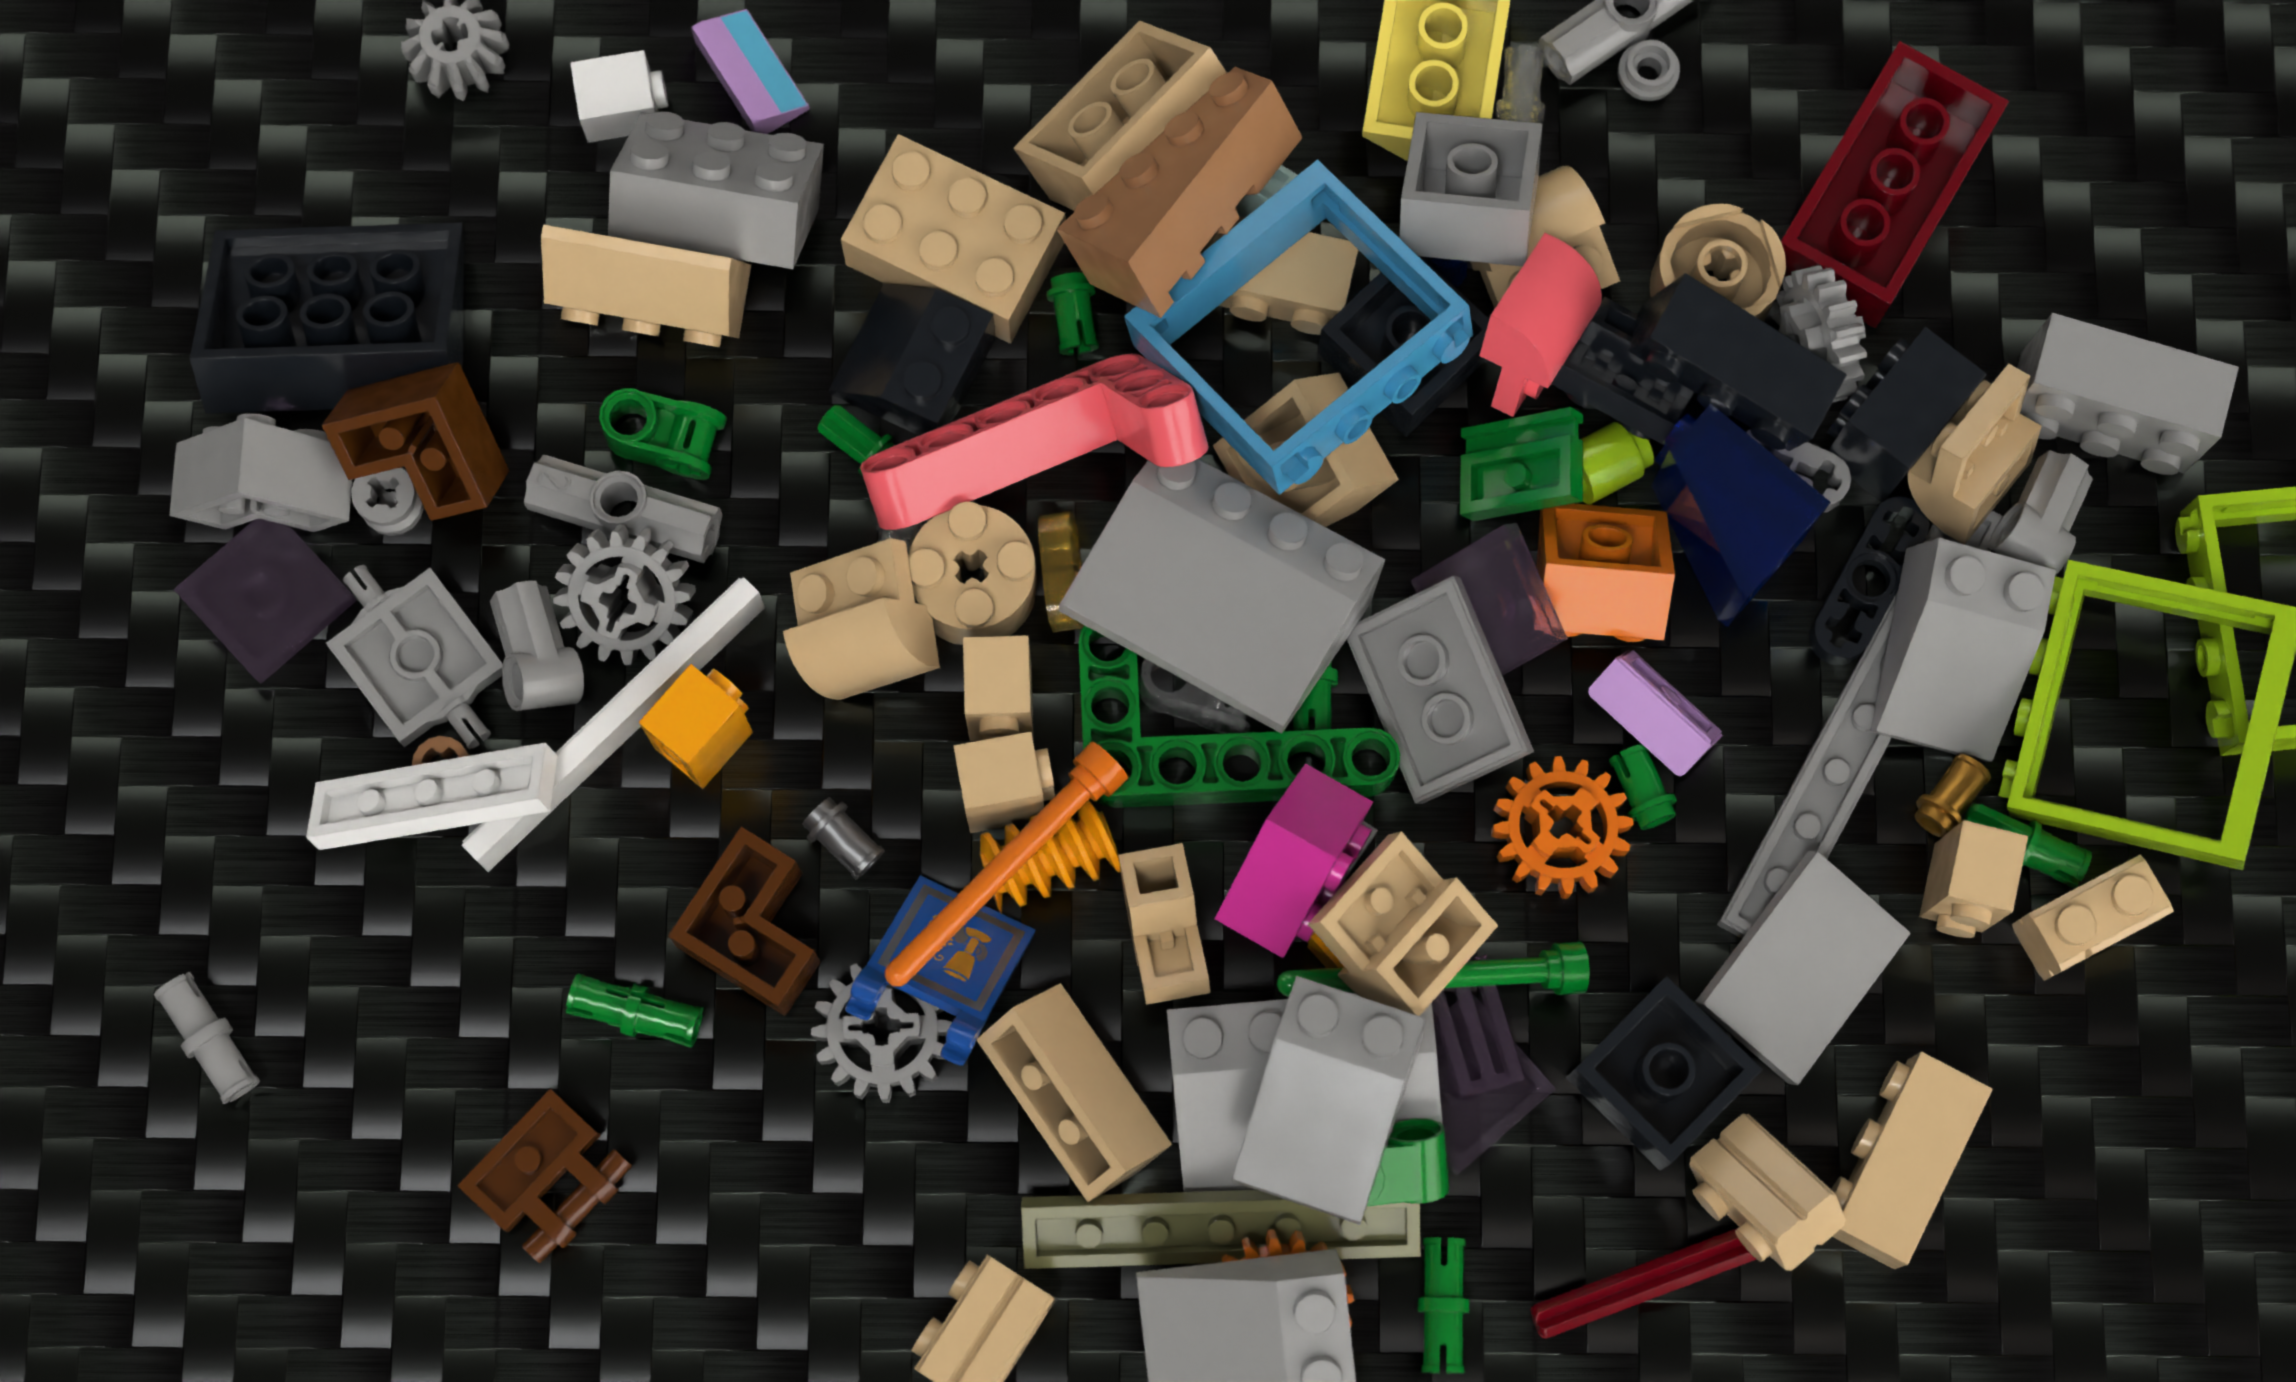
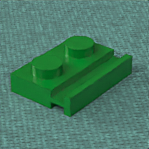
M1572 407L1461 428V438L1466 440V454L1461 455L1460 515L1471 521H1478L1583 502V441L1578 439L1579 424L1583 423V414Z

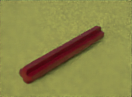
M1738 1228L1539 1302L1531 1308L1532 1320L1539 1335L1542 1338H1550L1757 1259L1738 1239L1735 1233Z

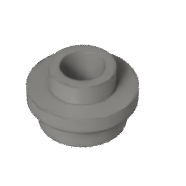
M1644 40L1634 43L1625 50L1618 65V78L1624 90L1631 96L1644 101L1659 100L1667 96L1676 86L1680 75V65L1677 56L1666 44L1657 40ZM1642 66H1651L1657 71L1659 77L1654 80L1645 79L1639 75L1637 69Z

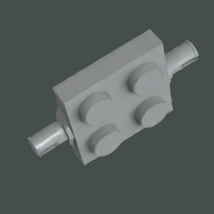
M366 565L354 568L355 572L367 586L366 590L362 588L352 573L348 572L344 576L343 582L350 588L364 608L350 626L330 639L326 644L397 740L405 747L434 725L449 721L466 743L468 749L475 748L480 744L467 728V723L472 726L484 742L491 732L485 727L470 707V704H472L479 692L502 676L503 663L432 569H427L407 585L386 592L382 590L370 574Z

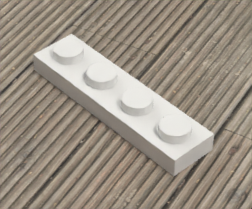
M545 742L316 782L306 838L318 850L550 812L557 754Z

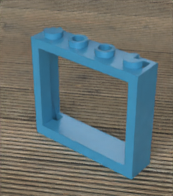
M1318 159L1233 227L1227 235H1223L1201 253L1205 263L1192 280L1183 279L1181 276L1169 291L1174 303L1162 318L1137 306L1124 316L1133 346L1146 359L1193 388L1198 410L1203 418L1279 495L1292 484H1302L1312 478L1320 469L1326 456L1343 442L1350 444L1359 439L1368 430L1373 418L1392 402L1398 404L1410 397L1418 388L1423 376L1440 362L1449 363L1456 359L1467 347L1470 338L1473 336L1469 305ZM1327 219L1408 297L1431 322L1273 451L1170 345L1319 223Z

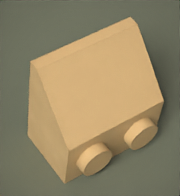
M1339 372L1294 379L1244 421L1274 451L1345 393L1348 388ZM1370 427L1353 443L1345 444L1343 442L1326 456L1320 469L1312 478L1302 484H1292L1280 495L1223 437L1213 445L1229 476L1324 527L1357 512L1399 480Z

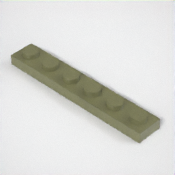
M1258 1190L1100 1195L1090 1202H1087L1083 1195L1022 1197L1024 1269L1220 1263L1225 1254L1241 1260L1245 1256L1242 1240L1248 1237L1255 1243L1257 1248L1266 1246V1235L1270 1229L1275 1230L1280 1244H1288L1295 1230L1301 1231L1305 1239L1306 1250L1309 1251L1315 1244L1322 1241L1327 1245L1328 1250L1337 1249L1340 1259L1420 1257V1203L1366 1207L1361 1225Z

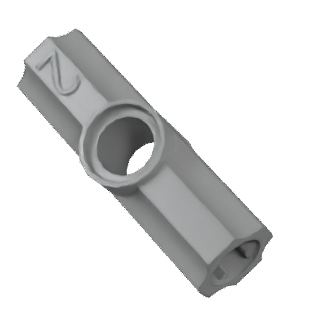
M1595 0L1540 37L1538 46L1544 55L1547 66L1554 75L1571 85L1622 49H1627L1634 43L1646 40L1651 29L1694 0ZM1619 5L1633 6L1640 12L1641 17L1632 19L1623 17L1616 11L1615 7Z
M543 454L538 462H534L526 481L527 488L524 505L528 510L592 530L600 529L609 540L611 532L618 524H625L631 539H636L646 527L651 529L650 545L658 548L662 543L669 540L674 544L670 552L671 554L704 563L707 557L712 555L720 536V524L723 515L719 507L646 486L637 476L627 471L603 473ZM620 502H637L634 510L628 515L622 517L610 515L614 506Z

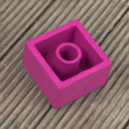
M1305 763L1267 817L1215 920L1284 958L1297 937L1309 942L1314 931L1308 923L1342 887L1346 880L1344 877L1351 864H1354L1372 832L1362 822L1373 801Z

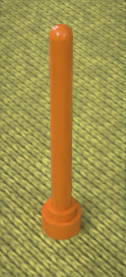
M1091 741L1073 759L1076 767L1068 774L1071 781L887 965L885 979L890 985L901 987L907 984L1089 799L1097 801L1103 794L1110 797L1128 779L1127 773L1107 751Z

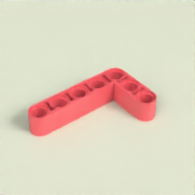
M1122 354L1094 363L878 452L863 461L860 465V470L879 527L885 530H897L923 522L951 510L958 503L973 501L1116 440H1119L1160 467H1174L1192 462L1202 457L1208 451L1209 445L1193 388L1141 355Z

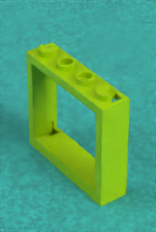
M2296 486L2198 495L2180 512V517H2178L2175 526L2177 547L2181 554H2187L2190 578L2187 579L2186 584L2227 593L2216 527L2296 520ZM2198 620L2201 639L2196 643L2195 655L2200 675L2202 677L2207 676L2211 697V701L2207 703L2206 707L2208 732L2212 738L2218 739L2220 756L2242 754L2249 727V719L2233 627ZM2296 724L2278 726L2272 751L2296 749Z
M2068 560L2064 578L2055 577L2048 611L2049 614L2054 615L2049 639H2041L2029 669V674L2039 676L2034 699L2022 698L2016 717L2014 735L2024 737L2018 762L2007 759L2002 773L2003 780L1999 796L2009 798L2007 803L2009 816L2027 821L2036 820L2044 825L2243 870L2295 658L2296 607ZM2084 596L2271 635L2221 841L2035 798Z

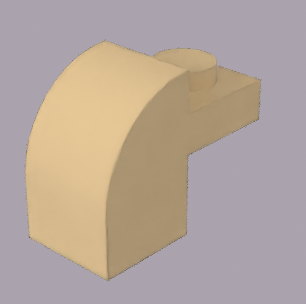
M1183 843L1118 855L1129 926L1146 1005L1211 993L1208 971L1197 926L1194 893Z

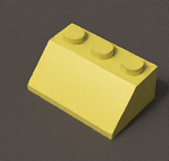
M1385 0L1362 137L1408 161L1416 112L1491 119L1510 0Z

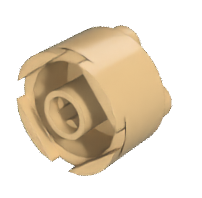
M1710 204L1698 207L1683 215L1663 241L1651 272L1650 296L1653 297L1686 273L1764 322L1780 291L1786 272L1783 246L1778 235L1770 225L1762 219L1759 222L1755 218L1743 213V208L1731 204ZM1707 271H1713L1714 276H1709ZM1726 278H1727V281H1718V280H1717V279H1721V280H1722V279H1726Z
M965 501L958 503L951 510L931 518L914 538L908 554L915 603L927 605V612L933 619L934 632L937 636L953 644L963 645V637L1010 636L1023 625L1034 606L1037 588L1036 565L1029 538L1019 524L1011 517L994 508ZM978 568L983 569L985 580L979 582L975 578H970L965 584L962 583L961 572L966 569L972 572Z

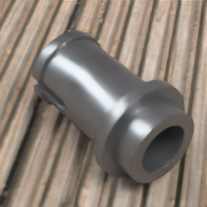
M828 797L808 815L802 825L810 832L807 839L811 843L818 840L852 873L851 876L857 880L874 865L885 850L878 846L845 813L848 807L844 802L837 805Z

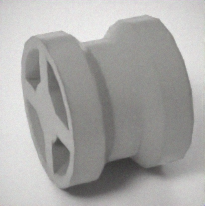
M400 467L359 477L354 480L351 490L352 503L367 525L377 533L387 536L401 535L413 529L421 519L424 506L407 471ZM385 489H393L395 492H387Z

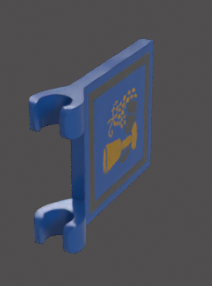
M921 875L919 876L869 962L854 980L850 990L851 998L845 1008L846 1012L865 1021L870 1019L889 984L885 979L887 965L959 893ZM983 906L907 984L895 987L956 1016L947 1031L946 1042L940 1053L942 1058L956 1065L962 1066L965 1064L982 1028L1032 941L1035 929L1000 914L989 907Z

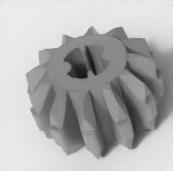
M423 0L421 9L425 19H406L407 24L405 28L411 38L403 41L401 45L405 59L411 61L409 71L413 79L419 82V84L428 81L427 85L430 92L438 98L452 87L456 98L464 102L468 93L467 86L475 84L481 91L488 93L490 85L485 74H504L505 64L499 55L507 52L509 48L506 34L499 31L502 24L497 13L492 11V9L483 11L480 0H466L460 6L457 0H443V7L435 9L433 4ZM453 43H457V50L453 51Z

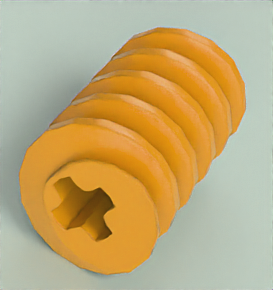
M1088 800L1077 811V820L1074 821L1071 817L993 896L1000 914H1002L1003 893L1008 892L1020 907L1025 906L1027 903V885L1033 884L1044 898L1050 897L1051 877L1057 875L1069 890L1075 888L1077 867L1081 866L1093 881L1099 880L1100 859L1106 858L1118 873L1121 872L1118 852L1103 812H1098ZM1036 815L1030 816L1029 822H1030ZM1013 823L1005 825L1003 846H1000L989 832L981 833L980 858L983 868L1020 832Z

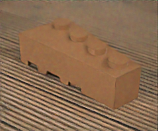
M1234 67L1230 72L1215 79L1210 85L1209 91L1186 112L1171 119L1165 126L1164 131L1143 151L1127 159L1120 167L1119 172L1100 190L1082 200L1076 206L1074 213L1057 228V231L1091 285L1162 318L1174 303L1169 291L1181 276L1183 279L1192 280L1205 263L1200 253L1214 234H1228L1240 218L1237 213V205L1245 195L1259 194L1303 137L1273 81Z

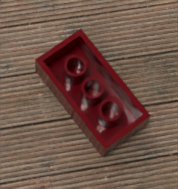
M1899 41L1781 240L1786 260L1784 277L1791 275L1792 271L1821 265L1822 269H1834L1835 281L1844 280L1847 284V301L1855 300L1857 303L1854 314L1862 316L1864 323L1876 329L2009 101Z

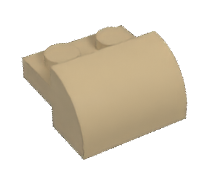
M1562 166L1538 176L1527 259L1543 234L1547 233L1565 242L1582 255L1594 270L1601 289L1620 281L1600 229V225L1605 224V221L1588 186L1581 176L1569 166ZM1471 262L1473 270L1480 271L1495 309L1522 266Z
M2009 363L1992 384L1984 380L1978 385L1973 394L1908 472L1909 489L1920 510L1941 531L1964 545L2031 463L2042 427L2040 424L2020 414L2031 376Z
M889 538L790 573L798 626L784 630V640L796 670L803 680L818 694L826 698L842 700L940 668L933 619L927 612V605L915 603L906 541Z
M1402 831L1388 834L1308 923L1310 928L1344 965L1338 976L1356 994L1420 1016L1498 927L1456 877L1443 880Z

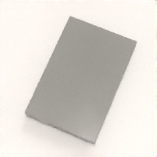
M1452 576L1359 621L1348 636L1347 641L1383 728L1398 744L1400 751L1399 766L1415 804L1428 802L1534 752L1460 577Z
M1808 851L1694 1003L1788 1084L1799 1085L1911 933L1818 851Z

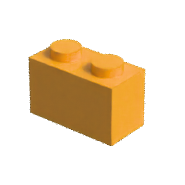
M692 664L685 669L639 721L640 726L655 750L701 789H704L753 733L745 716L749 707L740 699L742 696L741 691L717 670L712 669L705 676Z

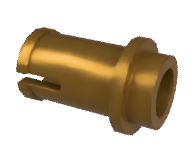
M1956 755L1952 760L1951 766L1930 795L1922 794L1917 800L1918 811L1915 813V819L1919 825L1929 833L1940 838L1950 832L1963 821L1961 817L1983 786L1990 781L1991 774L1988 769L1968 755Z

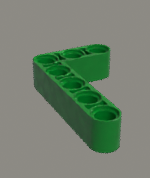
M1085 625L1080 631L1079 664L1083 749L1091 741L1095 742L1115 760L1126 764L1131 771L1128 781L1121 785L1110 797L1103 794L1095 801L1102 806L1124 808L1279 801L1296 777L1289 769L1288 760L1294 754L1300 752H1308L1317 756L1323 767L1321 773L1364 797L1381 794L1389 788L1395 778L1400 762L1398 744L1390 734L1376 728L1283 731L1282 734L1279 732L1141 737L1137 654L1125 648L1122 656L1116 660H1099L1091 653L1090 647L1097 639L1105 636ZM1115 698L1125 704L1128 708V713L1120 722L1107 724L1099 721L1094 716L1092 710L1102 699ZM1360 750H1374L1385 759L1387 768L1380 775H1363L1354 767L1352 756ZM1239 754L1247 755L1256 762L1259 772L1257 776L1249 781H1235L1224 771L1223 765L1226 760ZM1178 757L1189 761L1194 767L1195 774L1186 783L1179 785L1171 784L1164 780L1159 772V768L1166 760Z

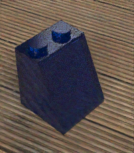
M1710 404L1697 420L1687 413L1663 441L1665 446L1654 459L1661 468L1651 486L1663 510L1667 511L1668 520L1717 619L1728 627L1807 537L1831 502Z

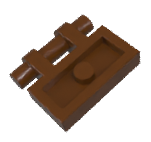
M549 1089L457 1186L497 1225L508 1233L525 1215L534 1221L539 1228L525 1241L522 1248L541 1264L558 1245L563 1249L577 1235V1232L574 1230L576 1225L599 1201L606 1204L619 1191L615 1184L630 1170L632 1165L619 1152L613 1149L597 1167L593 1166L583 1154L601 1135L553 1090ZM569 1171L581 1184L554 1211L541 1198Z

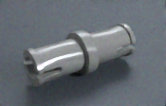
M190 972L173 978L154 993L156 1000L160 1001L185 1040L181 1044L184 1053L188 1058L196 1057L221 1096L220 1099L223 1104L238 1099L259 1084L260 1079L257 1075H254L229 1036L233 1028L226 1018L218 1019L194 982V977Z

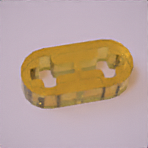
M1071 511L1041 515L1038 519V535L1045 603L1050 627L1053 632L1082 629L1084 627L1083 624L1059 611L1062 599L1082 567L1080 541L1075 517Z

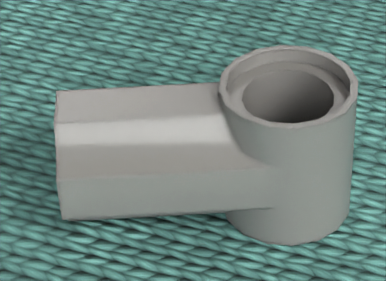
M2049 450L2038 457L2018 503L2005 513L1995 527L1989 541V548L2000 555L2055 569L2056 575L2069 559L2076 543V537L2069 532L2093 480L2088 473L2089 465L2071 453L2060 454Z
M536 580L516 582L506 589L496 591L490 600V604L506 656L502 667V684L506 700L511 709L522 711L577 704L580 702L584 690L582 664L574 648L564 647L547 586L537 584Z

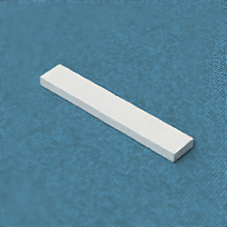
M744 577L742 579L738 578L555 752L557 754V764L550 812L481 823L462 841V846L489 872L641 727L639 721L690 664L700 671L765 609L759 591Z

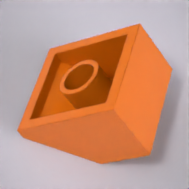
M1568 504L1540 509L1535 582L1537 630H1547L1566 637L1578 636L1580 634L1614 636L1626 642H1639L1644 639L1664 640L1675 578L1667 511L1585 504Z

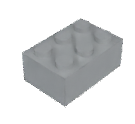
M641 112L610 170L608 236L794 269L819 210L824 144L806 141L801 136L792 133L769 135L746 131L741 126L728 122L706 124L683 120L679 115L671 112H655L652 114Z
M2051 313L2020 355L2017 368L2031 376L2020 414L2042 426L2039 439H2053L2058 436L2080 443L2082 450L2096 456L2114 457L2119 454L2140 460L2143 468L2154 473L2163 475H2174L2178 472L2185 473L2222 437L2239 367Z

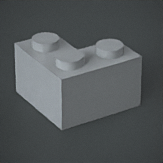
M252 413L241 414L237 416V420L221 427H206L203 429L202 434L176 443L169 516L224 530L260 518L310 532H317L349 521L352 479L348 480L325 432L314 429L291 431L277 427L276 420L272 417Z

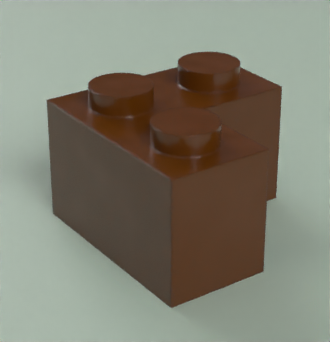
M459 362L349 389L322 424L348 480L405 466L431 521L487 508L510 471Z
M740 827L668 937L678 949L783 1016L787 1015L821 963L813 949L771 923L803 875L797 862L745 828Z

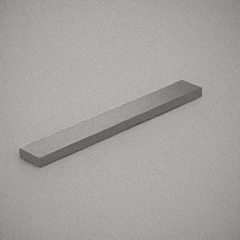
M1991 511L1965 545L1991 552L1989 541L1995 527L2003 516ZM1933 523L1924 541L1942 538L1960 543L1945 534ZM1897 593L1869 645L1859 658L1717 923L1718 926L1743 939L1808 851H1818L1828 859L1891 740V737L1872 733L1871 727Z

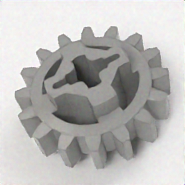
M1821 265L1792 271L1791 275L1783 278L1782 285L1784 290L1779 291L1776 297L1780 306V312L1774 313V320L1780 326L1779 332L1846 373L1847 376L1833 402L1848 399L1847 396L1854 395L1858 390L1856 381L1864 380L1865 375L1859 365V359L1867 358L1866 350L1860 345V340L1866 338L1862 316L1854 314L1857 303L1855 300L1847 301V284L1844 280L1835 281L1834 269L1832 268L1822 269Z
M618 524L611 532L609 541L600 529H596L586 539L588 548L577 543L567 554L572 564H563L556 573L555 578L562 584L567 585V587L560 589L553 597V603L560 606H569L570 612L563 618L560 625L562 629L579 627L582 634L579 636L576 646L580 649L587 646L591 641L599 644L598 660L605 662L613 650H618L621 653L624 665H631L636 659L639 649H641L644 655L651 661L661 652V641L669 645L681 634L677 625H686L693 615L694 611L681 603L692 598L696 592L695 585L680 583L679 580L688 569L689 564L687 560L675 563L670 562L667 556L674 544L669 540L662 543L658 548L650 545L651 529L645 527L636 539H631L625 524ZM623 557L621 563L613 567L600 564L598 568L593 567L594 564L603 559ZM652 572L656 575L661 585H658ZM629 576L626 588L629 589L627 595L631 604L629 603L624 611L620 613L623 601L620 600L622 590L618 586ZM652 621L656 622V624L645 630L626 632L629 626L637 622L647 626Z
M857 964L850 966L853 982L862 971ZM832 979L829 985L836 996L833 1003L817 1001L815 1005L817 1012L827 1018V1024L811 1028V1035L816 1040L828 1041L829 1046L822 1049L816 1057L821 1065L834 1062L839 1064L831 1077L837 1086L853 1078L855 1080L854 1095L856 1098L863 1099L870 1087H877L882 1102L889 1103L892 1096V1087L901 1085L904 1092L909 1097L916 1095L913 1079L918 1075L931 1082L938 1078L930 1062L933 1057L944 1059L940 1056L944 1045L939 1043V1036H946L952 1023L947 1020H938L937 1015L944 1010L888 984L869 1020L865 1021L855 1016H844L846 1005L851 998L850 990L853 982L845 986L840 981ZM894 990L901 991L913 998L922 1008L925 1015H918V1013L906 1014L896 1005ZM889 1016L894 1027L903 1029H900V1032L889 1034L888 1044L879 1046L872 1034H864L863 1032H867V1029L876 1028L878 1017ZM924 1042L916 1058L898 1070L897 1059L910 1045H918ZM848 1045L849 1048L861 1047L870 1056L872 1072L855 1065L846 1056L842 1046Z

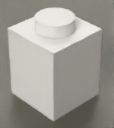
M644 50L570 62L579 120L588 143L629 136L641 112L652 114L658 112L659 108L668 107L662 70L651 72Z

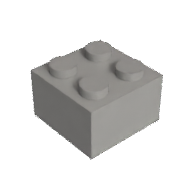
M1416 112L1401 195L1399 238L1420 257L1523 266L1527 260L1538 184L1542 123Z

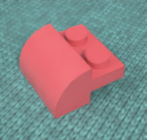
M1547 233L1543 234L1490 315L1479 355L1502 367L1491 407L1514 417L1527 396L1537 399L1544 387L1549 388L1599 309L1602 301L1601 286L1590 264L1571 246Z

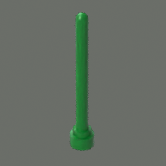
M1582 942L1553 943L1550 950H1542L1539 957L1467 961L1445 988L1541 983L1544 989H1553L1556 995L1584 994L1588 989L1590 978L1587 950ZM1344 967L1288 970L1283 972L1277 980L1278 990L1287 997L1290 996L1296 976L1347 993H1355L1338 976V973Z

